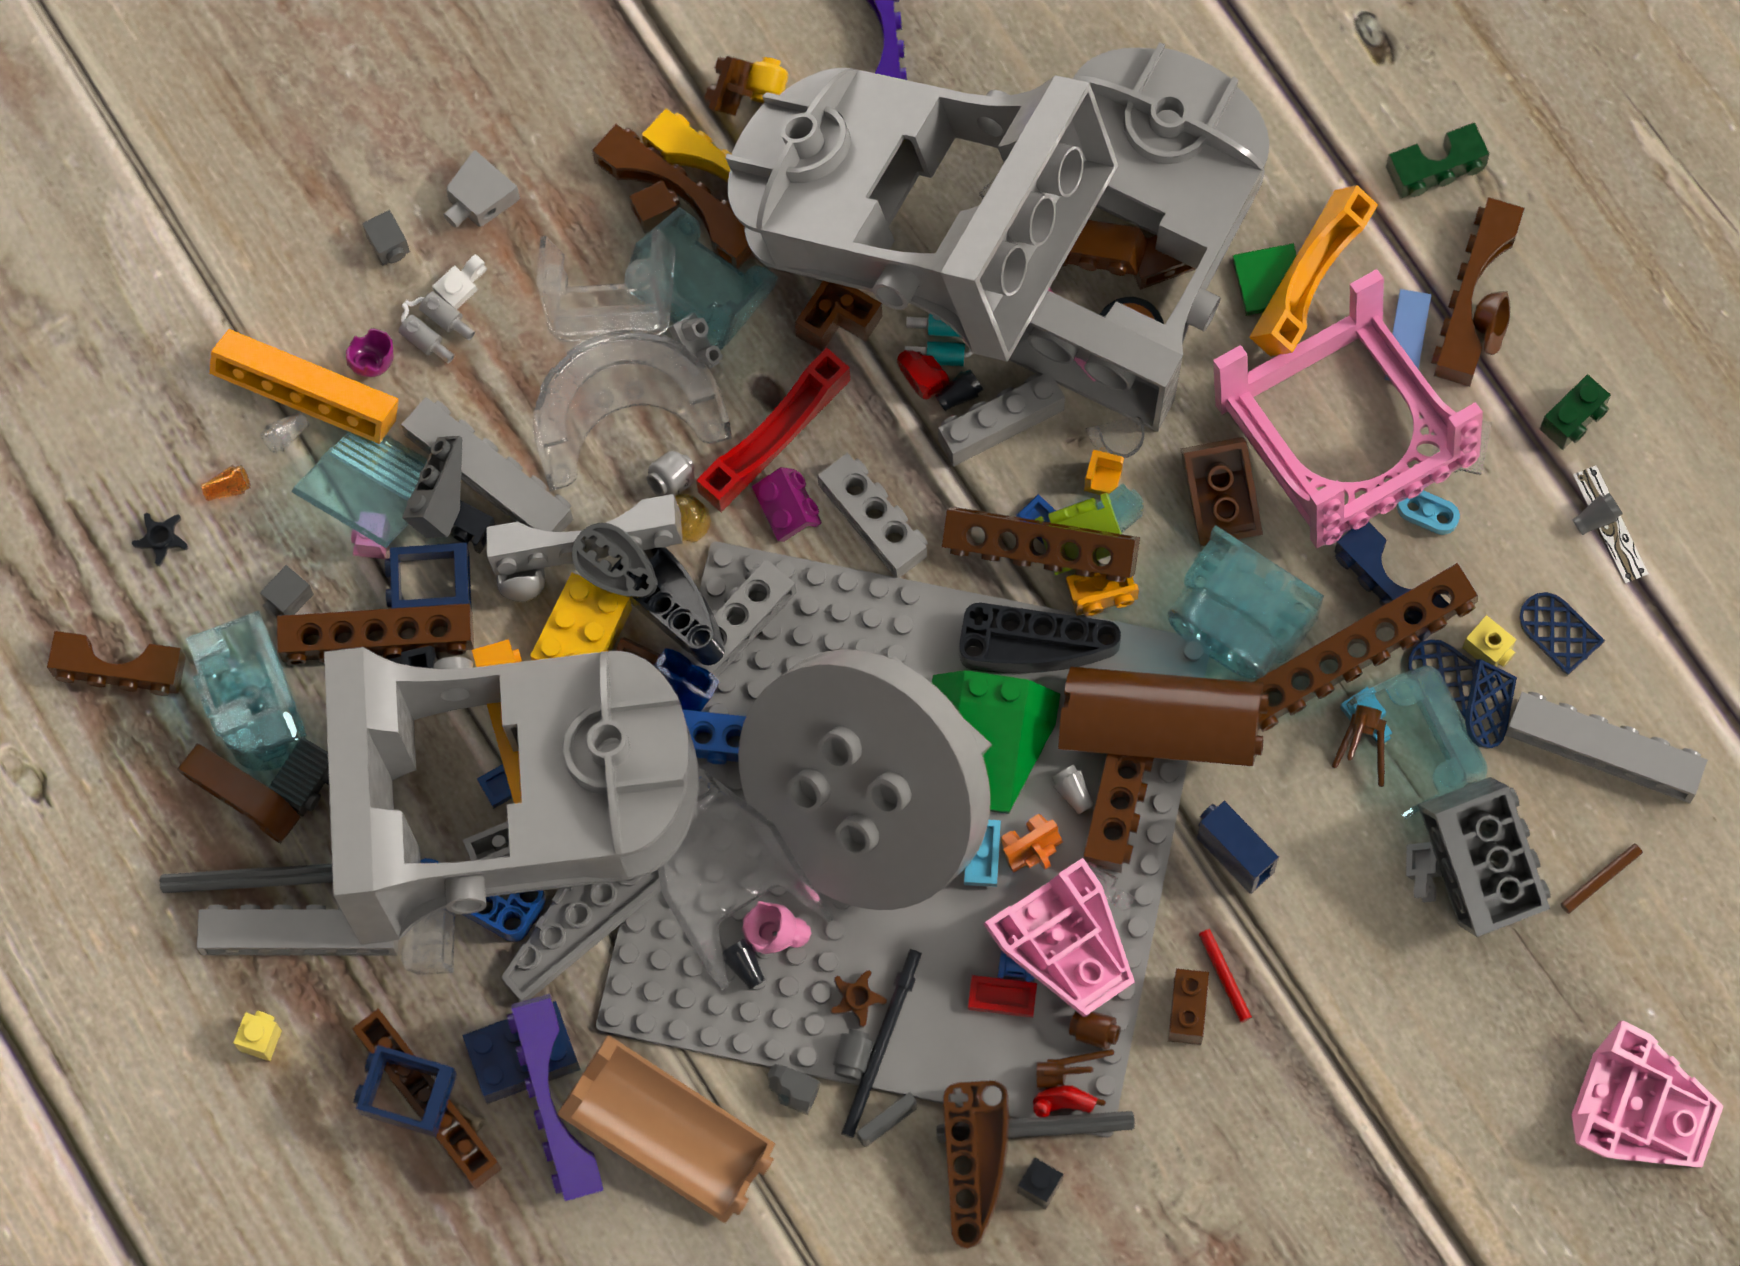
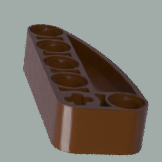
M991 1080L951 1084L946 1088L943 1097L952 1237L955 1243L962 1248L975 1247L984 1238L999 1199L1005 1173L1009 1140V1094L1003 1084ZM992 1086L998 1087L1002 1093L1001 1101L994 1106L988 1105L984 1100V1092ZM961 1088V1092L968 1095V1101L963 1102V1107L958 1108L957 1103L951 1102V1095H956V1089ZM959 1122L967 1123L971 1130L969 1138L962 1142L956 1140L953 1136V1128ZM965 1155L972 1160L973 1167L967 1175H961L955 1169V1162L960 1156ZM964 1189L972 1191L975 1196L973 1206L968 1209L960 1207L957 1202L959 1192ZM965 1223H971L977 1230V1237L970 1243L964 1242L959 1235V1230Z

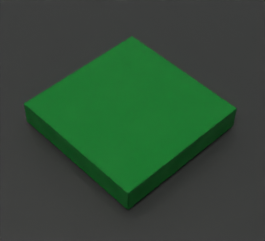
M1294 243L1233 255L1232 261L1246 316L1265 311L1297 256Z

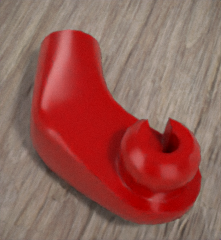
M1072 1085L1057 1086L1036 1094L1033 1099V1112L1036 1116L1043 1118L1048 1117L1051 1111L1064 1108L1091 1114L1098 1098Z

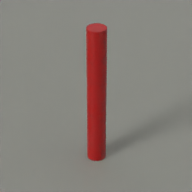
M1211 929L1200 932L1198 935L1240 1023L1250 1020L1252 1015Z

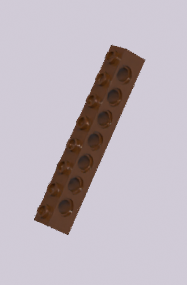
M1458 563L1454 564L1255 680L1254 682L1264 683L1263 694L1276 692L1282 696V701L1279 705L1274 707L1268 706L1267 714H1262L1258 730L1261 729L1262 732L1273 728L1279 723L1278 718L1286 713H1289L1290 716L1297 714L1307 707L1305 702L1316 696L1318 699L1328 696L1335 690L1334 685L1345 680L1346 683L1357 679L1363 674L1362 669L1373 663L1375 667L1383 664L1391 658L1390 653L1401 647L1402 650H1406L1419 642L1418 637L1429 631L1431 634L1438 632L1448 624L1446 620L1456 614L1460 618L1472 612L1476 608L1474 604L1478 602V595ZM1443 594L1448 596L1451 600L1450 604L1445 608L1434 606L1432 601L1437 595ZM1410 611H1418L1422 614L1423 618L1418 624L1411 625L1404 620L1405 615ZM1383 627H1389L1395 632L1393 638L1388 641L1379 640L1376 633ZM1360 643L1366 647L1365 654L1357 658L1352 657L1348 653L1350 646ZM1326 660H1334L1338 663V668L1334 673L1326 674L1320 670L1321 664ZM1298 676H1305L1310 680V684L1304 690H1297L1292 686L1293 680Z

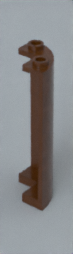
M1070 666L1064 689V707L1061 709L1058 749L1253 766L1256 756H1262L1264 737L1258 736V725L1262 714H1267L1269 694H1263L1264 683Z

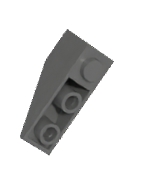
M460 436L437 437L424 469L420 472L415 489L407 501V507L402 519L425 538L448 537L460 511L462 437Z

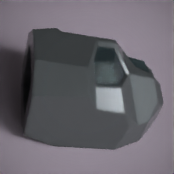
M774 1064L770 1067L767 1074L769 1088L778 1095L780 1104L808 1115L818 1094L820 1081L783 1065Z

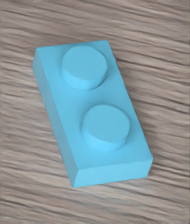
M988 820L982 844L972 861L965 868L964 885L997 887L1001 820Z

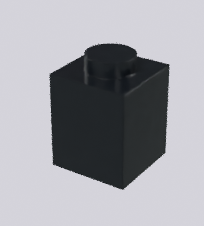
M1034 1157L1018 1184L1017 1193L1047 1209L1063 1181L1064 1174Z

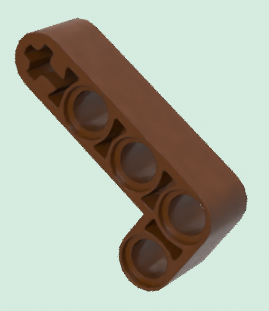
M199 743L195 745L177 768L188 780L252 820L259 829L280 844L301 818L291 805L275 791Z

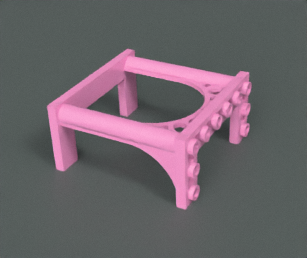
M1377 269L1350 284L1349 316L1297 344L1293 353L1279 354L1249 372L1248 356L1241 345L1213 360L1215 406L1222 415L1228 412L1309 525L1310 540L1317 549L1325 544L1331 545L1337 542L1342 534L1352 528L1354 530L1362 528L1372 517L1379 513L1386 514L1390 512L1397 503L1406 498H1415L1425 487L1434 482L1438 484L1445 481L1452 472L1461 467L1467 468L1473 465L1478 457H1480L1483 411L1475 402L1461 411L1455 412L1443 402L1383 322L1384 278ZM1360 338L1407 403L1413 419V436L1403 458L1386 473L1361 482L1333 481L1313 473L1295 457L1253 397ZM1427 427L1429 434L1422 435L1420 431ZM1421 444H1432L1438 447L1440 452L1433 456H1424L1417 451V447ZM1414 460L1419 462V464H1415L1411 468L1408 467V464ZM1358 491L1366 492L1365 494H1362L1360 497L1355 499V493H1357ZM1345 493L1348 495V503L1344 505Z

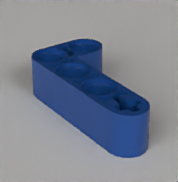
M431 858L421 860V863H440ZM543 890L536 891L538 893L537 899L531 903L521 900L525 892L510 894L507 900L498 895L486 897V902L493 904V908L489 913L479 914L476 912L462 915L507 941L518 942L528 934L543 910L546 896ZM510 918L521 920L520 926L515 930H507L504 928V925Z

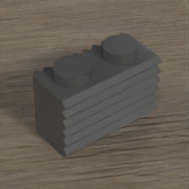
M302 737L269 786L270 789L283 797L302 817L307 810L311 812L315 809L321 798V795L318 793L325 783L329 785L328 752Z

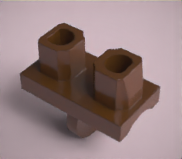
M726 55V58H717L714 67L715 72L720 74L717 84H711L707 87L704 96L705 100L710 103L708 108L736 116L743 95L747 97L753 96L754 91L746 88L754 63Z

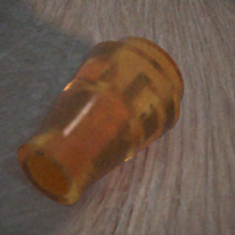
M231 465L209 481L201 484L203 495L207 501L245 494V490L251 488L249 477L242 465L236 467Z

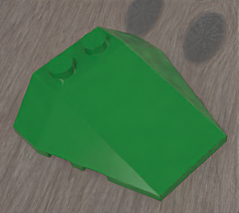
M967 670L933 675L932 684L950 700L961 716L992 744L982 756L989 781L990 811L1010 814L1028 780L1031 770L1036 761H1038L1049 736L1056 727L1061 694L1031 680Z

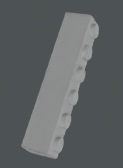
M425 397L401 424L404 435L429 455L437 437H462L461 480L513 521L520 522L531 528L552 532H563L573 521L571 505L559 494H556L555 497L546 491L547 486L538 477L532 475L530 478L524 474L522 466L512 457L505 459L498 453L499 449L493 442L487 438L481 440L474 435L475 430L462 419L456 421L451 417L450 410L437 400L433 403Z
M1521 692L1505 735L1691 803L1696 795L1708 759L1702 758L1701 754L1695 750L1688 748L1677 749L1670 746V743L1665 739L1659 737L1647 738L1639 735V731L1632 727H1617L1609 724L1608 720L1602 716L1595 714L1587 716L1579 713L1572 705L1566 703H1559L1557 705L1546 701L1545 696L1536 692H1528V694Z
M209 905L208 909H199L197 949L201 955H398V940L361 945L340 906L339 909H326L323 905H307L306 909H293V906L275 905L273 909H260L261 907L257 905H242L241 909H228L225 905Z

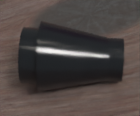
M971 369L964 373L961 371L935 397L944 411H947L952 407L979 397L978 393L984 389Z
M745 938L722 952L726 958L724 962L746 984L749 990L766 980L762 974L752 944L748 945Z

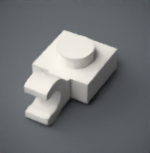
M475 254L467 261L462 271L454 265L432 288L443 300L457 310L477 291V287L473 282L487 270L484 266L485 263Z

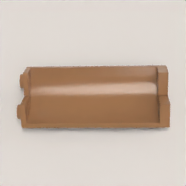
M609 1035L600 1045L557 1113L558 1116L723 1223H726L733 1213L739 1215L749 1200V1198L745 1197L750 1183L758 1173L764 1175L774 1161L770 1154L776 1143Z

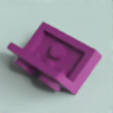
M784 467L778 468L752 486L777 541L785 542L807 526L817 527L822 524L818 515L819 508L809 497L805 489L806 482L804 477L795 469Z

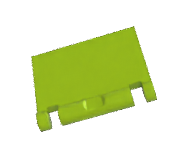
M1107 492L1100 495L1104 505L1102 509L1098 510L1096 500L1093 497L1049 513L1051 523L1122 534ZM1042 516L1035 518V520L1045 521ZM1042 538V540H1043V542H1044V545H1045V548H1046V551H1047V548H1048L1047 542ZM1067 542L1065 545L1066 555L1069 558L1076 559L1079 555L1077 545L1072 542ZM1099 547L1096 551L1097 560L1110 556L1106 548ZM1063 567V571H1062V572H1055V571H1054V574H1055V575H1058V574L1067 572V571L1072 570V569H1071V568H1064V567Z

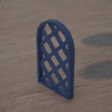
M1548 592L1537 593L1528 598L1521 608L1519 617L1521 628L1529 639L1567 676L1605 642L1565 600L1556 594ZM1538 598H1550V607L1538 606ZM1534 600V606H1527ZM1554 600L1564 607H1554ZM1524 610L1534 611V621H1524ZM1538 611H1550V622H1538ZM1554 611L1566 612V622H1554ZM1570 613L1580 623H1570ZM1526 626H1534V635ZM1538 626H1550V637H1538ZM1554 627H1566V638L1554 637ZM1570 627L1582 628V638H1570ZM1586 629H1587L1596 639L1586 638ZM1540 641L1550 642V651ZM1554 642H1566V653H1555ZM1570 642L1582 643V653H1570ZM1586 643H1597L1586 653ZM1556 657H1566V667ZM1570 658H1581L1570 668Z
M1430 639L1419 643L1413 648L1408 659V670L1411 678L1422 689L1465 719V701H1468L1469 696L1464 697L1462 686L1471 685L1472 680L1461 681L1460 671L1472 670L1473 676L1475 663L1441 640ZM1429 644L1436 645L1437 653L1425 655L1424 646ZM1440 646L1448 649L1451 652L1441 653ZM1420 649L1421 655L1414 656L1415 652ZM1453 656L1455 667L1443 668L1442 657ZM1458 657L1468 665L1459 666ZM1438 658L1439 669L1428 670L1426 659ZM1422 660L1423 670L1413 671L1412 661ZM1456 671L1457 682L1446 683L1444 672ZM1440 673L1442 684L1430 685L1428 674ZM1417 675H1424L1425 683ZM1489 678L1491 685L1496 681V678ZM1458 686L1460 697L1448 698L1447 687ZM1487 686L1482 691L1483 695H1485L1488 691ZM1442 688L1444 698L1433 689ZM1452 702H1461L1462 711L1454 706Z
M1477 659L1475 663L1465 714V726L1467 734L1474 744L1480 748L1489 749L1498 746L1506 735L1517 677L1482 659ZM1485 668L1491 670L1492 672L1487 674ZM1495 675L1499 686L1493 689L1489 678ZM1501 676L1507 678L1508 680L1503 682ZM1483 682L1486 683L1489 691L1485 695L1482 694L1479 687ZM1499 690L1502 691L1505 699L1501 703L1498 702L1495 694ZM1491 696L1495 707L1489 710L1485 699ZM1479 703H1481L1485 712L1481 716L1478 715L1475 708ZM1495 711L1498 712L1501 720L1497 724L1494 723L1491 716ZM1487 717L1491 728L1485 731L1481 721ZM1476 724L1481 733L1479 736H1476L1473 726ZM1491 732H1493L1496 739L1492 744H1490L1487 737Z

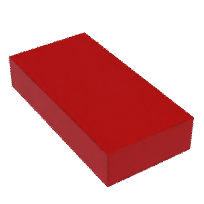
M972 975L968 1010L1033 1018L1038 983Z

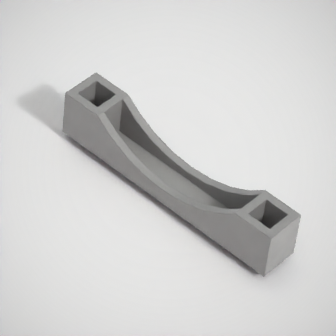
M674 494L642 499L629 511L616 519L606 522L623 529L637 542L642 550L668 547L682 543L681 513ZM520 522L486 527L487 558L495 576L510 575L562 564H573V544L582 530L570 532L543 531L528 527ZM596 536L593 539L586 538L584 540V543L587 545L586 553L591 549L600 555L599 558L610 556L608 554L609 546L603 549L595 544Z

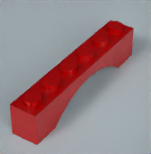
M826 347L803 371L797 382L773 412L749 436L730 451L718 457L696 480L698 493L722 513L851 381L850 367Z

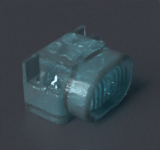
M1215 525L1212 529L1210 541L1202 552L1197 554L1194 563L1187 571L1182 593L1169 609L1167 618L1172 628L1188 643L1191 641L1199 642L1203 647V653L1239 676L1250 680H1257L1264 677L1274 663H1283L1292 657L1318 620L1324 595Z
M258 610L186 638L198 675L193 676L199 694L205 693L201 695L203 699L201 702L207 718H211L210 722L216 737H222L235 760L248 769L269 771L282 767L300 739L307 737L297 703L260 611Z

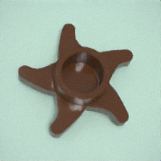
M870 970L864 972L854 984L844 982L840 976H836L834 983L843 998L838 1006L832 1007L830 1012L832 1014H842L852 1011L859 1019V1026L863 1028L867 1023L868 1007L877 1003L885 1005L887 999L870 990L868 985V979L872 974Z

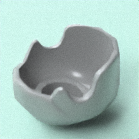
M544 568L517 572L510 575H497V588L500 594L515 602H528L539 596L545 587Z

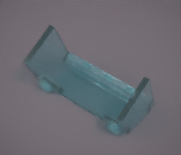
M1421 666L1404 672L1355 695L1346 703L1348 709H1351L1387 691L1392 702L1398 706L1407 707L1415 703L1418 704L1446 759L1433 772V783L1439 794L1423 802L1473 784L1486 777L1488 771L1487 763L1479 747L1472 742L1467 734L1465 720L1441 673L1436 668ZM1418 804L1402 814L1404 819L1420 813Z

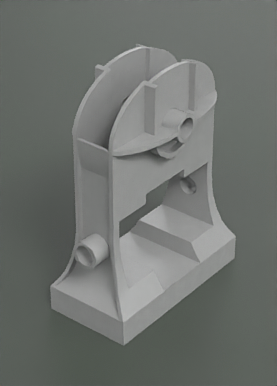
M1159 43L1156 49L1122 48L1102 53L1087 61L1077 71L1073 79L1090 83L1118 163V168L1096 207L1157 235L1156 250L1196 268V271L1165 325L1118 302H1115L1108 314L1103 317L1055 293L1047 291L1009 358V361L1036 374L1041 373L1043 375L1050 371L1057 384L1157 432L1175 401L1183 358L1182 344L1188 327L1191 325L1205 332L1219 306L1221 297L1207 291V288L1260 190L1264 177V166L1269 153V136L1264 120L1253 102L1237 87L1238 79L1235 76L1231 79L1225 73L1198 58L1176 50L1167 49L1164 43ZM933 315L934 319L938 321L940 320L939 318ZM1075 357L1084 361L1087 360L1084 366L1085 370L1092 378L1096 380L1095 382H1093L1092 379L1084 372V370L1075 362Z
M833 68L817 72L795 83L780 95L766 92L762 96L765 103L744 128L732 154L727 153L726 160L730 167L728 177L729 203L738 221L745 226V235L749 247L760 262L778 270L873 292L881 303L893 309L903 310L909 303L913 304L950 326L964 340L974 354L1008 362L1118 168L1113 148L1089 82L1055 75L1043 85L1028 92L1009 95L1003 91L991 90L985 96L963 93L853 68ZM955 138L998 148L1004 164L980 205L959 212L936 253H912L889 250L895 241L889 228L891 222L919 175L929 178L933 177Z
M364 647L324 652L333 894L361 945L400 940L423 918L444 908L457 914L479 912L486 907V897L630 880L646 876L663 866L675 854L688 832L692 819L697 818L699 794L698 762L678 696L662 673L648 661L637 655L622 651H605L474 668L473 662L467 658L447 657L438 660L434 664V669L395 663L376 655ZM501 702L502 726L513 752L519 751L522 803L507 804L510 857L453 863H421L420 847L403 812L394 810L393 780L416 771L414 720L452 710Z

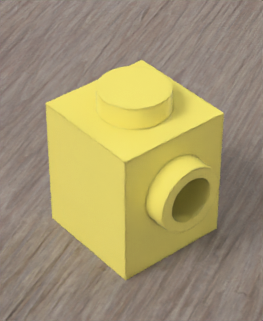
M1486 615L1467 636L1462 648L1475 659H1482L1496 667L1499 664L1505 667L1516 653L1512 649L1517 639Z
M256 1011L255 1015L245 1012L235 1037L234 1045L240 1052L271 1061L282 1030L274 1022L275 1017L267 1013Z

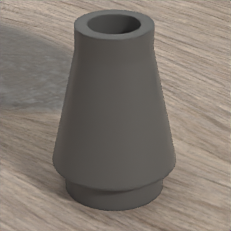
M1610 493L1603 497L1600 494L1572 520L1580 533L1584 535L1592 530L1617 522L1616 518L1623 513Z

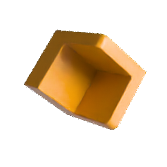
M1093 449L1085 478L1084 491L1098 495L1107 492L1110 498L1115 499L1123 471L1124 457Z

